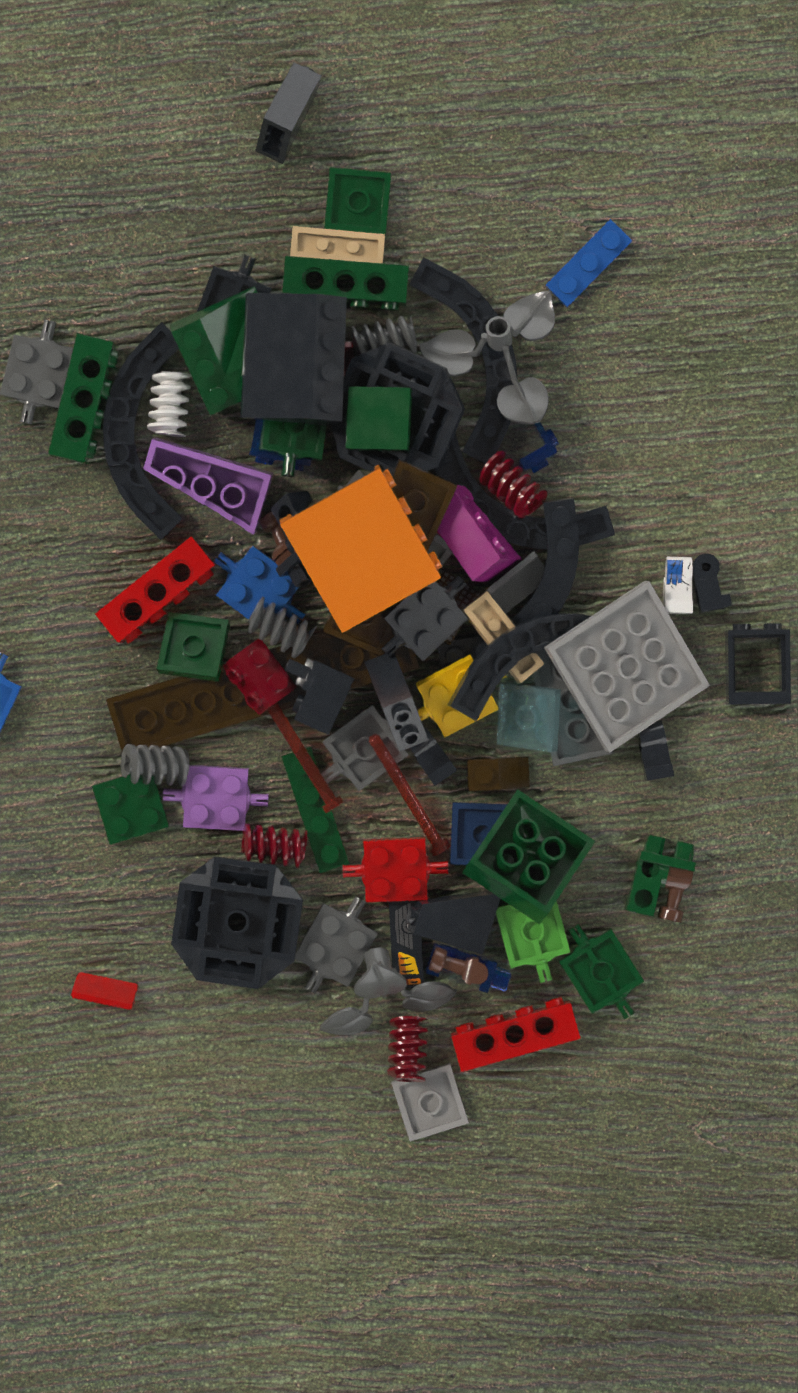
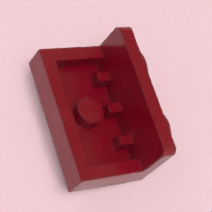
M260 639L251 643L223 665L228 679L237 685L245 696L248 706L254 709L258 715H261L297 688L265 643Z

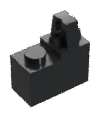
M307 658L305 665L289 659L284 670L298 676L296 684L302 686V689L307 691L305 696L299 694L292 711L297 713L294 720L329 735L355 678L316 660L312 661Z

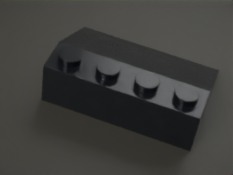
M291 293L246 294L241 418L332 426L342 421L347 297Z

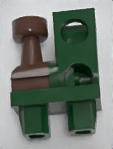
M648 835L643 851L639 850L624 910L654 917L661 887L668 889L666 906H660L658 918L682 923L684 912L678 908L684 889L690 886L693 872L695 871L696 862H692L694 844L677 841L674 856L669 857L662 855L666 838Z

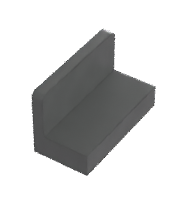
M534 551L485 590L488 591L505 614L535 591L541 581L544 565Z

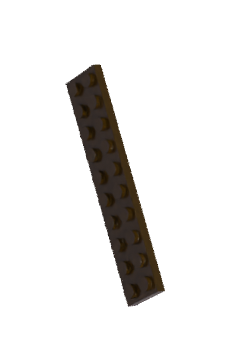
M392 631L386 643L394 637ZM326 632L311 636L303 652L296 658L291 657L293 647H290L285 652L281 651V646L269 649L283 669H285L289 659L305 665L308 658L355 679L350 689L372 683L365 661L379 656ZM403 645L395 652L402 673L420 668L416 654L411 649ZM223 663L219 682L180 676L108 698L106 702L121 751L123 752L127 744H133L135 747L138 745H146L147 747L156 745L160 748L288 709L294 706L299 694L305 696L307 691L302 689V686L296 684L298 676L286 671L297 688L261 715H258L254 709L248 706L245 696L237 685L228 679L223 668L225 663Z

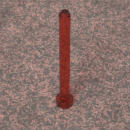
M278 703L272 705L267 711L325 803L322 806L325 813L342 804L344 802L341 796L335 797Z
M376 733L369 737L370 745L431 844L428 850L432 856L441 854L451 844L447 838L442 839L381 737Z

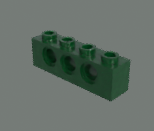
M285 256L282 293L347 297V302H350V307L369 308V304H380L382 310L399 311L400 306L406 307L409 266ZM317 274L323 278V285L319 289L313 290L306 285V280L310 275ZM342 277H350L355 283L353 289L348 292L340 291L337 288L338 280ZM374 279L383 281L385 290L381 294H372L367 288L370 281Z
M77 333L48 451L50 456L86 465L89 458L94 459L98 441L93 440L96 428L101 429L105 413V411L100 409L103 398H108L112 386V381L108 380L110 368H116L119 358V351L115 350L116 345L114 342ZM90 362H97L100 365V373L94 378H88L84 373L86 365ZM83 392H90L93 395V402L87 408H81L77 404V398ZM76 422H83L86 426V432L80 438H73L70 434V428Z

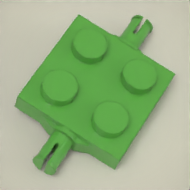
M557 901L540 925L510 904L498 907L496 916L510 968L522 965H536L540 983L545 982L542 970L545 971L547 981L552 980L548 962L556 956L570 953Z

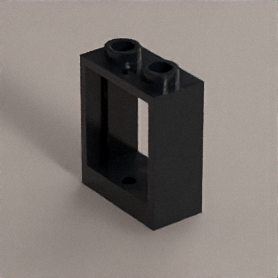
M782 623L763 624V630H751V624H732L733 630L725 631L726 705L791 704L790 629H782ZM735 638H779L780 691L735 692Z
M395 653L391 658L383 654L365 661L399 752L428 741Z

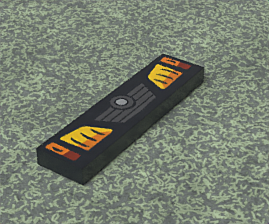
M390 901L389 919L392 968H396L397 972L406 978L407 986L405 988H414L424 983L422 938L408 931V924H406L408 910L411 906H415L416 901Z

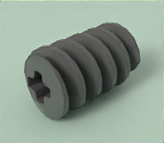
M411 315L409 323L406 322L403 316H399L397 326L394 325L390 318L387 319L384 329L378 321L374 322L373 331H370L369 327L363 324L361 334L357 332L354 326L350 327L356 357L387 342H391L404 349L406 346H409L413 353H417V341Z
M262 596L248 620V633L252 634L259 628L260 640L271 635V646L282 641L281 651L285 652L290 647H293L291 657L296 658L303 652L317 626L308 632V621L304 620L297 626L296 614H293L288 620L285 619L286 609L282 608L277 614L274 613L276 603L271 602L265 608V597Z
M127 744L124 747L121 757V774L124 778L130 775L133 784L138 782L140 775H142L144 784L150 783L151 776H154V782L157 785L162 783L163 776H165L167 785H172L175 777H177V782L180 786H184L190 766L187 749H182V747L178 746L172 749L169 746L159 748L156 745H151L150 747L138 745L135 747L133 744Z

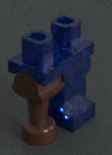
M434 942L426 968L427 974L439 977L442 970L458 974L470 986L471 983L476 984L479 991L488 993L490 987L506 992L511 977L509 970L498 967L496 960L492 957L485 956L483 961L476 954L438 942Z

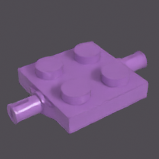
M190 765L183 788H164L163 794L167 795L163 796V801L181 802L184 810L183 827L243 831L249 807H268L269 801L264 800L269 799V794L250 793L248 785L249 768Z

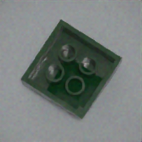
M255 286L170 324L172 335L210 415L241 402L245 300L247 293H257Z
M517 789L462 873L540 925L595 843V840Z

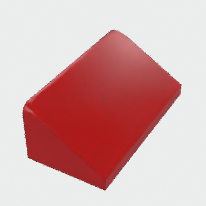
M79 972L71 996L75 999L130 1010L135 1004L138 985L132 982Z

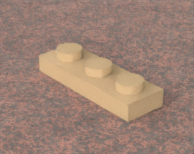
M293 226L290 256L383 264L385 234Z
M488 591L482 593L462 610L468 621L487 645L507 630L515 627ZM531 653L518 661V664L509 672L519 684L543 666L544 662L536 653Z

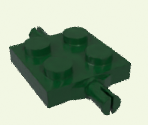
M263 420L259 450L276 453L284 457L281 476L294 477L296 460L303 458L315 461L322 460L327 426Z
M579 923L575 925V928L580 937L574 928L571 927L568 931L578 946L572 953L559 960L590 1012L593 1014L605 1006L615 1004L623 1019L629 1017L623 1006H625L630 1016L633 1015L635 1011H633L625 997L633 988L643 983L644 980L612 929L610 928L598 937L588 939Z

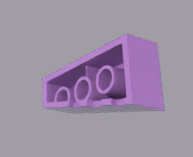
M157 437L151 440L143 468L174 488L191 496L199 503L216 511L226 519L243 527L253 535L257 532L274 474Z

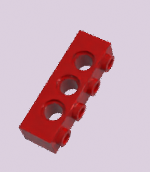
M191 536L95 613V615L118 643L121 644L123 641H126L127 644H130L142 634L139 628L148 621L153 625L166 614L164 611L165 607L172 602L178 605L190 595L188 589L196 582L201 586L215 575L212 569L216 565ZM181 564L187 565L190 569V576L184 582H178L173 575L174 569ZM155 584H162L166 589V595L161 601H153L150 597V589ZM132 603L139 604L142 609L141 617L135 621L129 620L125 613L127 606Z
M562 997L545 1001L546 1007L534 1010L533 1005L516 1009V1015L504 1018L503 1014H497L485 1018L486 1023L474 1027L473 1022L456 1026V1032L451 1033V1038L461 1072L581 1039L571 1002L569 1000L563 1001ZM541 1017L551 1018L553 1020L551 1030L545 1033L539 1032L536 1029L537 1020ZM512 1025H518L523 1029V1036L517 1041H511L506 1037V1031ZM484 1033L490 1034L494 1039L493 1045L488 1049L479 1048L476 1045V1039L479 1035Z

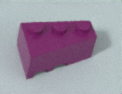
M457 485L437 531L472 581L496 582L523 559L491 523L485 513L475 504L470 491L464 486Z

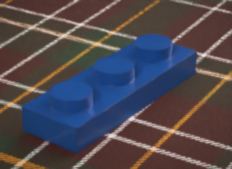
M610 219L545 287L568 308L622 253L632 240Z

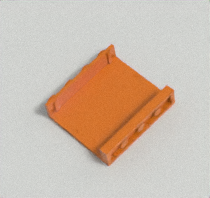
M379 464L375 466L373 472L294 516L289 514L280 519L283 531L342 633L441 578L438 569L443 566L434 551L428 553L423 542L428 540L419 523L415 526L412 525L407 516L412 513L408 503L403 496L399 499L397 498L392 489L397 486L388 469L382 472Z

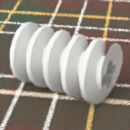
M163 371L152 375V379L160 383V385L151 387V392L159 397L150 400V405L158 408V410L148 413L150 418L157 421L147 424L148 430L164 436H186L178 432L177 428L187 426V423L180 420L179 416L188 414V410L180 407V404L189 402V398L181 395V391L191 388V386L182 382L183 379L192 377L191 374Z

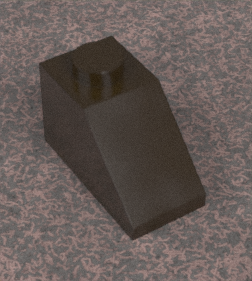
M528 756L467 759L468 790L483 791L530 787Z

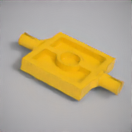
M471 655L416 682L424 705L417 709L420 719L423 721L430 717L438 725L444 738L476 722L447 705L465 672L474 661ZM492 694L477 721L499 710Z

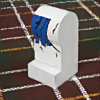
M666 557L663 606L668 614L690 615L693 613V566L691 557Z

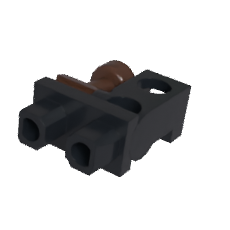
M308 491L286 493L270 508L272 512L264 515L259 520L263 531L271 532L277 547L273 551L272 560L278 565L276 571L279 577L290 576L296 588L307 586L312 580L283 531L280 519L289 514L294 516L307 509L313 502Z

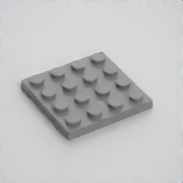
M649 581L642 582L544 647L604 750L609 753L710 686Z

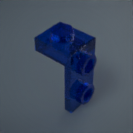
M541 422L532 425L544 446L519 460L524 473L531 469L533 474L544 469L550 465L547 459L558 452L555 448L559 445L556 436L551 429L545 431Z

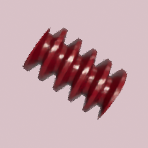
M498 451L483 467L479 478L480 483L488 486L489 491L496 494L498 500L505 502L506 507L513 510L518 518H524L532 514L543 504L542 502L546 500L548 492L542 490L537 494L540 484L534 482L528 486L531 476L525 474L519 478L523 468L517 466L512 469L514 460L509 458L503 462L506 453Z
M245 823L242 833L241 853H245L246 861H251L253 856L257 855L258 862L263 863L266 856H269L271 864L275 865L278 857L282 858L283 867H287L290 859H294L296 868L300 867L306 852L307 830H305L300 838L299 830L293 829L288 837L286 828L281 827L276 836L274 826H269L264 834L261 825H256L253 832H251L249 823Z
M399 1016L390 1019L389 1025L396 1029L389 1032V1038L396 1042L390 1043L388 1050L396 1054L388 1056V1062L395 1066L387 1069V1074L394 1077V1080L399 1082L426 1081V1078L417 1075V1072L426 1069V1065L419 1063L418 1059L427 1057V1053L418 1050V1047L427 1044L426 1040L419 1038V1034L428 1032V1028L419 1025V1022L428 1020L427 1018Z

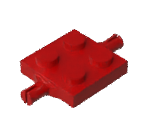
M425 837L363 839L364 856L361 865H343V878L362 877L365 885L366 902L428 900L427 883L430 874H448V861L429 862L426 854Z

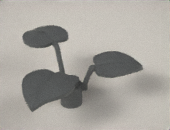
M548 290L526 296L509 306L503 317L496 316L491 318L486 324V333L481 334V340L476 349L474 338L466 331L456 329L445 331L433 339L421 343V353L424 358L446 367L450 376H460L468 373L473 368L472 357L479 356L484 345L488 342L492 349L504 352L513 385L504 387L498 394L497 406L500 413L506 419L524 424L538 423L543 419L548 409L547 390L544 384L534 377H528L518 382L509 347L512 344V336L516 337L520 334L527 341H537L545 338L552 332L555 325V313L551 292Z
M374 948L365 953L367 971L354 986L355 994L364 998L363 1006L359 1010L354 1007H348L333 1013L320 1025V1031L335 1035H353L366 1030L373 1022L372 1016L367 1014L369 999L377 998L381 995L386 996L387 994L401 992L404 997H407L402 1002L404 1008L415 1012H425L439 1008L449 1002L455 996L457 989H453L449 985L440 982H426L415 986L409 991L405 989L407 986L406 978L398 973L396 968H392L389 951L385 948Z

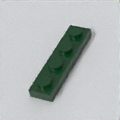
M311 746L281 756L305 830H307V836L319 872L323 873L349 864Z

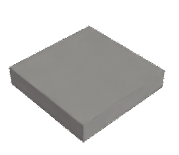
M450 1063L417 1073V1075L426 1078L425 1082L391 1081L410 1142L469 1123Z

